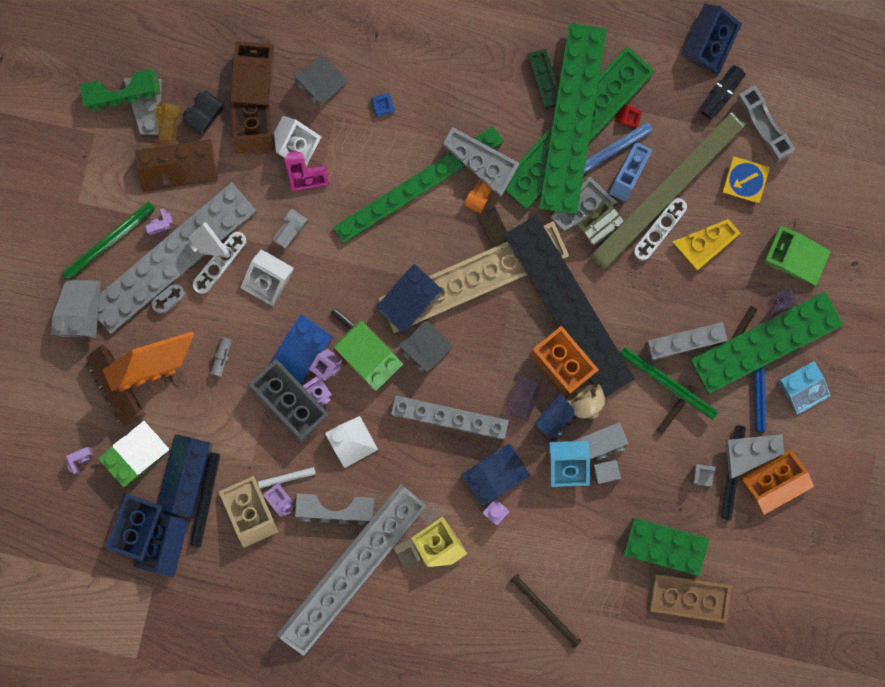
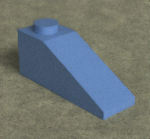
M635 142L612 186L610 195L627 202L652 149Z

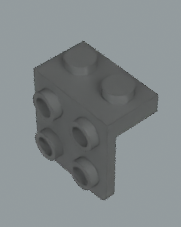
M324 55L317 58L302 73L298 70L293 75L295 78L294 84L301 91L304 89L308 93V99L313 104L317 103L320 107L347 83V79Z
M425 321L406 341L403 340L399 345L401 348L399 352L407 360L411 358L415 362L414 366L421 373L425 371L428 374L451 350L452 344L428 321Z

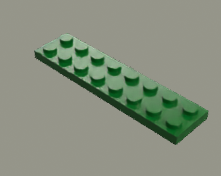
M825 291L691 359L690 362L707 394H710L842 327L843 323Z

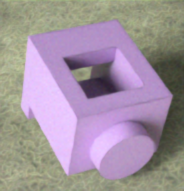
M319 376L303 385L306 391L321 406L331 401L330 397H332V394ZM318 388L321 389L322 394L316 395L315 390Z
M495 499L482 514L497 526L509 511Z

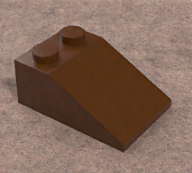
M231 103L235 154L273 150L269 106Z

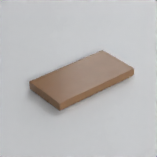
M655 574L649 612L727 624L732 585Z

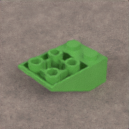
M780 226L777 229L763 264L816 286L831 251L798 232Z

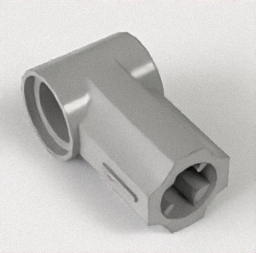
M291 209L284 218L283 225L272 240L286 249L296 234L303 230L308 219L294 209Z

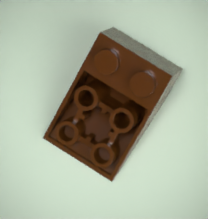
M236 41L231 103L269 106L274 63V44Z

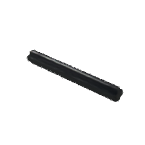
M737 425L733 439L745 438L746 427ZM729 470L721 519L724 520L732 519L738 476L729 479Z
M212 452L209 454L190 542L191 546L201 547L220 461V454Z

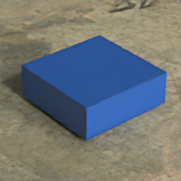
M390 93L371 98L376 117L395 112Z

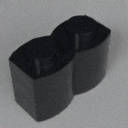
M206 90L203 93H198L194 99L195 104L191 108L188 107L182 115L184 117L182 119L183 122L201 136L209 129L225 107L223 102Z

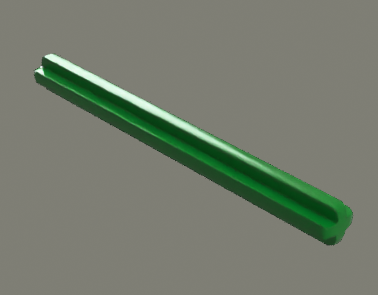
M146 202L62 272L63 276L67 280L73 278L151 214L155 207L151 202Z
M625 347L620 354L625 360L711 420L716 418L718 411L629 348Z

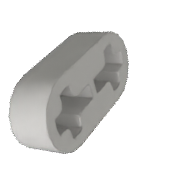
M177 284L168 287L153 299V310L159 314L169 311L184 299V289ZM173 289L181 290L179 292L180 297L177 298L176 296H174L171 299H169V297L173 295ZM166 299L168 300L164 303V309L156 308L158 306L157 301L163 302Z

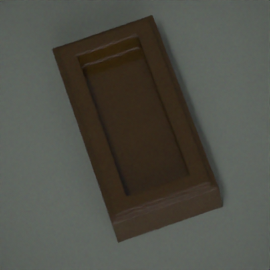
M495 207L478 215L493 248L507 242L504 237L507 231Z

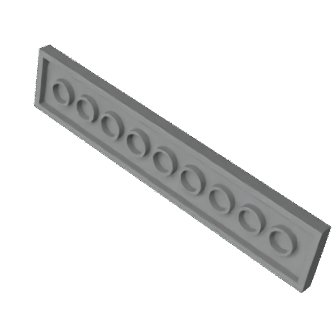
M231 182L100 293L98 320L111 335L205 256V254H201L199 251L194 252L188 244L191 241L188 237L204 222L209 225L222 242L257 212L256 209Z
M400 484L276 635L304 656L427 505Z

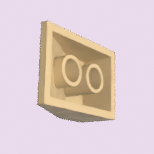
M254 476L219 491L243 548L279 532Z

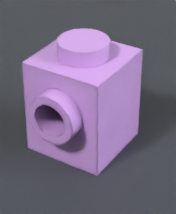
M326 349L316 356L309 370L323 380H326L332 375H337L341 369L339 365L342 359L329 349Z

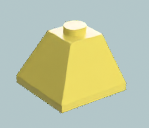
M443 516L411 538L427 567L452 565L468 554Z

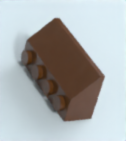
M211 139L135 150L137 169L143 191L218 180L214 147Z
M102 344L86 357L88 361L86 367L91 374L94 373L97 377L95 383L100 390L103 389L107 396L104 399L108 406H113L116 411L113 415L117 422H122L126 426L145 415V412L131 387L121 392L119 389L111 391L103 369L116 360L109 348Z

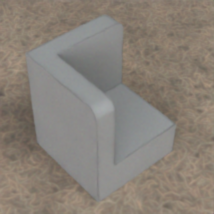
M616 460L593 465L597 485L621 479Z
M694 465L692 484L712 487L713 473L716 467Z

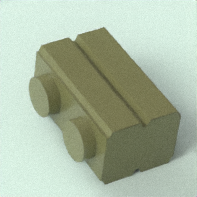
M606 200L577 225L595 246L597 243L602 242L609 233L617 230L624 221Z

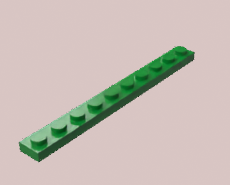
M494 126L474 138L492 149L504 143ZM449 153L333 228L344 244L466 166L456 156Z

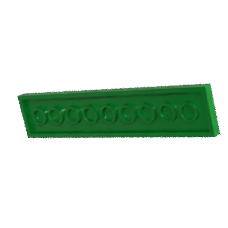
M569 22L539 207L541 210L577 215L607 28Z
M628 46L599 75L589 143L655 73V70ZM552 127L518 162L520 164L505 189L526 210L542 194Z

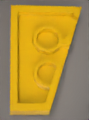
M727 219L672 241V243L694 269L698 271L741 233Z

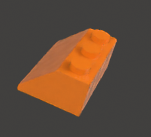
M562 326L529 353L531 358L565 398L599 370Z
M791 449L741 477L753 501L763 515L814 487L809 472Z

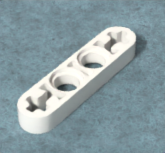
M676 198L671 201L637 244L634 255L638 260H647L683 216L687 209V204L683 199ZM681 203V209L683 210H678L674 216L670 214L675 209L673 204L678 205ZM664 217L670 218L672 221L671 226L664 227L661 224V219ZM657 232L660 235V240L652 242L649 238L650 233ZM647 243L654 246L653 249L650 246L646 250L647 256L644 254L642 256L639 255L640 251L638 248L643 249Z
M234 232L223 244L231 252L229 260L224 261L219 256H213L195 278L193 288L197 293H207L245 248L247 239L243 233ZM241 236V241L243 243L241 245L236 244L234 249H236L237 251L234 253L233 250L227 246L228 244L233 246L235 243L234 238H239ZM212 265L219 267V273L215 276L209 274V268ZM206 273V275L213 280L212 282L207 280L205 282L206 288H201L199 290V285L197 283L199 281L203 282L206 279L203 276Z

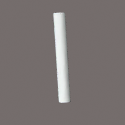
M314 467L258 481V485L262 489L277 483L281 484L316 475Z

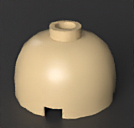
M594 384L584 386L575 391L577 395L573 398L571 395L567 397L566 400L574 408V415L583 419L589 418L591 420L598 417L599 412L605 405V396L600 384L597 387Z

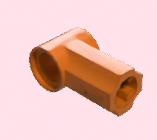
M479 178L473 191L471 190L468 194L464 206L481 214L492 189Z

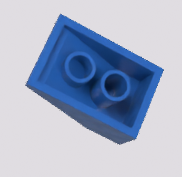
M301 314L271 359L270 364L277 359L302 384L311 370L309 368L316 356L326 350L334 338Z

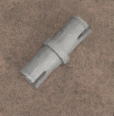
M221 337L217 353H214L215 360L210 374L222 377L226 361L229 360L228 354L233 340Z

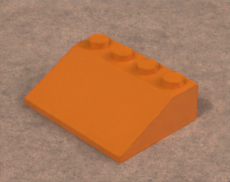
M193 331L133 349L104 368L103 373L111 391L119 389L121 392L129 389L130 385L135 384V387L146 383L148 379H150V382L160 379L161 375L168 377L175 374V370L182 366L194 336Z

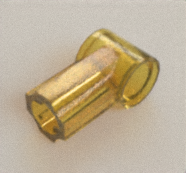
M159 102L156 106L155 114L159 119V140H176V120L179 119L181 113L180 106L177 103Z

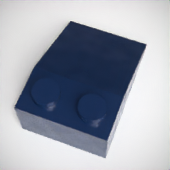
M414 263L376 306V309L404 334L443 293V289Z
M560 394L537 419L533 427L550 442L552 439L556 441L564 433L561 429L565 425L569 427L576 419L574 408Z
M510 444L461 474L482 507L531 476Z

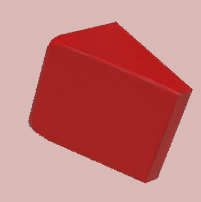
M624 105L617 113L615 123L636 129L642 111L630 105Z

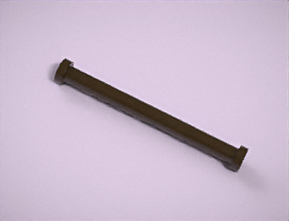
M517 573L509 581L514 583L565 636L574 649L582 640L580 638L577 639L519 578L520 575Z

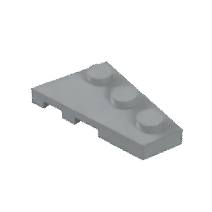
M124 78L126 86L132 78ZM159 79L161 94L155 95L153 99L140 98L137 99V102L131 103L141 136H160L162 79Z
M589 177L582 184L577 215L555 212L550 219L563 231H566L577 225L606 200L612 206L618 202Z
M783 434L725 440L729 479L785 454Z

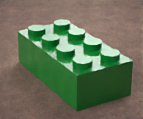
M633 518L623 556L700 576L710 538Z

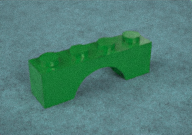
M151 68L133 72L130 83L124 89L116 92L109 91L99 81L80 84L83 107L90 111H99L104 106L117 107L122 102L135 103L140 98L153 99L155 95L161 94L158 73Z

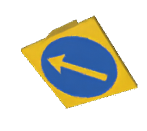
M733 156L722 193L759 204L770 167Z

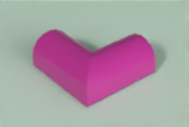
M293 151L285 156L291 191L329 185L325 165L306 169L303 153Z

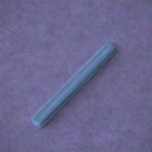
M646 122L586 159L584 173L652 132L653 128L650 123Z

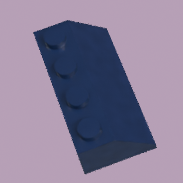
M175 434L157 501L158 505L163 506L162 511L190 518L194 517L212 443Z

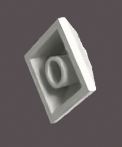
M282 116L274 132L276 153L285 158L290 152H301L304 155L306 166L321 139L320 135L302 123Z
M206 222L188 237L191 240L188 244L194 252L199 251L201 254L226 258L231 256Z
M360 416L325 433L344 468L378 450Z

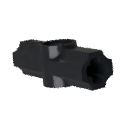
M733 64L722 80H719L712 88L710 95L699 107L698 110L706 118L712 119L720 107L723 104L725 105L735 92V88L746 76V73L740 67Z

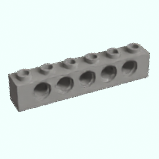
M396 395L391 413L395 417L505 440L509 421Z

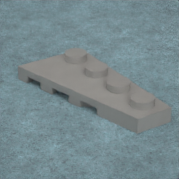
M453 127L443 143L444 147L500 197L503 195L520 164Z

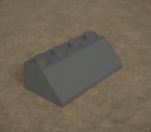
M277 359L247 386V390L299 444L329 416L325 409Z

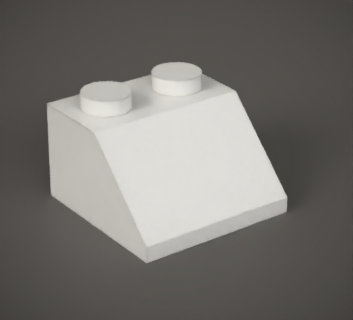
M261 249L251 261L240 288L274 306L287 285L294 268Z

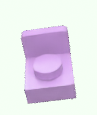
M164 208L160 209L163 220L154 219L149 221L148 225H145L150 236L172 229L170 223H173L171 213L166 212Z
M85 447L66 456L68 459L66 465L70 472L73 471L76 475L80 473L76 462L82 464L90 460L89 456L93 455L91 448Z
M279 483L263 495L281 517L291 513L293 508L296 507L294 501Z

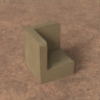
M411 539L393 547L404 568L421 560Z

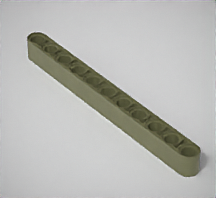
M732 111L590 256V259L604 271L729 144L747 123Z

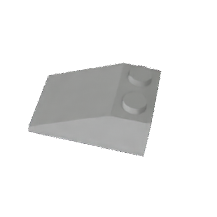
M65 280L52 315L51 335L96 338L101 281Z

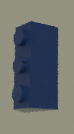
M704 4L681 55L695 65L720 74L742 23L721 6Z
M124 492L104 548L143 561L163 506Z
M160 513L143 561L135 559L133 566L174 577L189 521Z

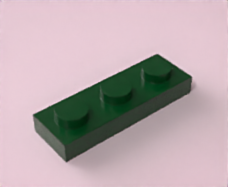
M547 49L529 53L528 58L544 109L556 106L559 89Z

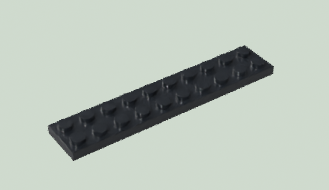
M533 216L505 233V239L558 327L562 326L599 369L590 377L594 386L597 387L600 384L604 396L607 397L635 380L538 216Z

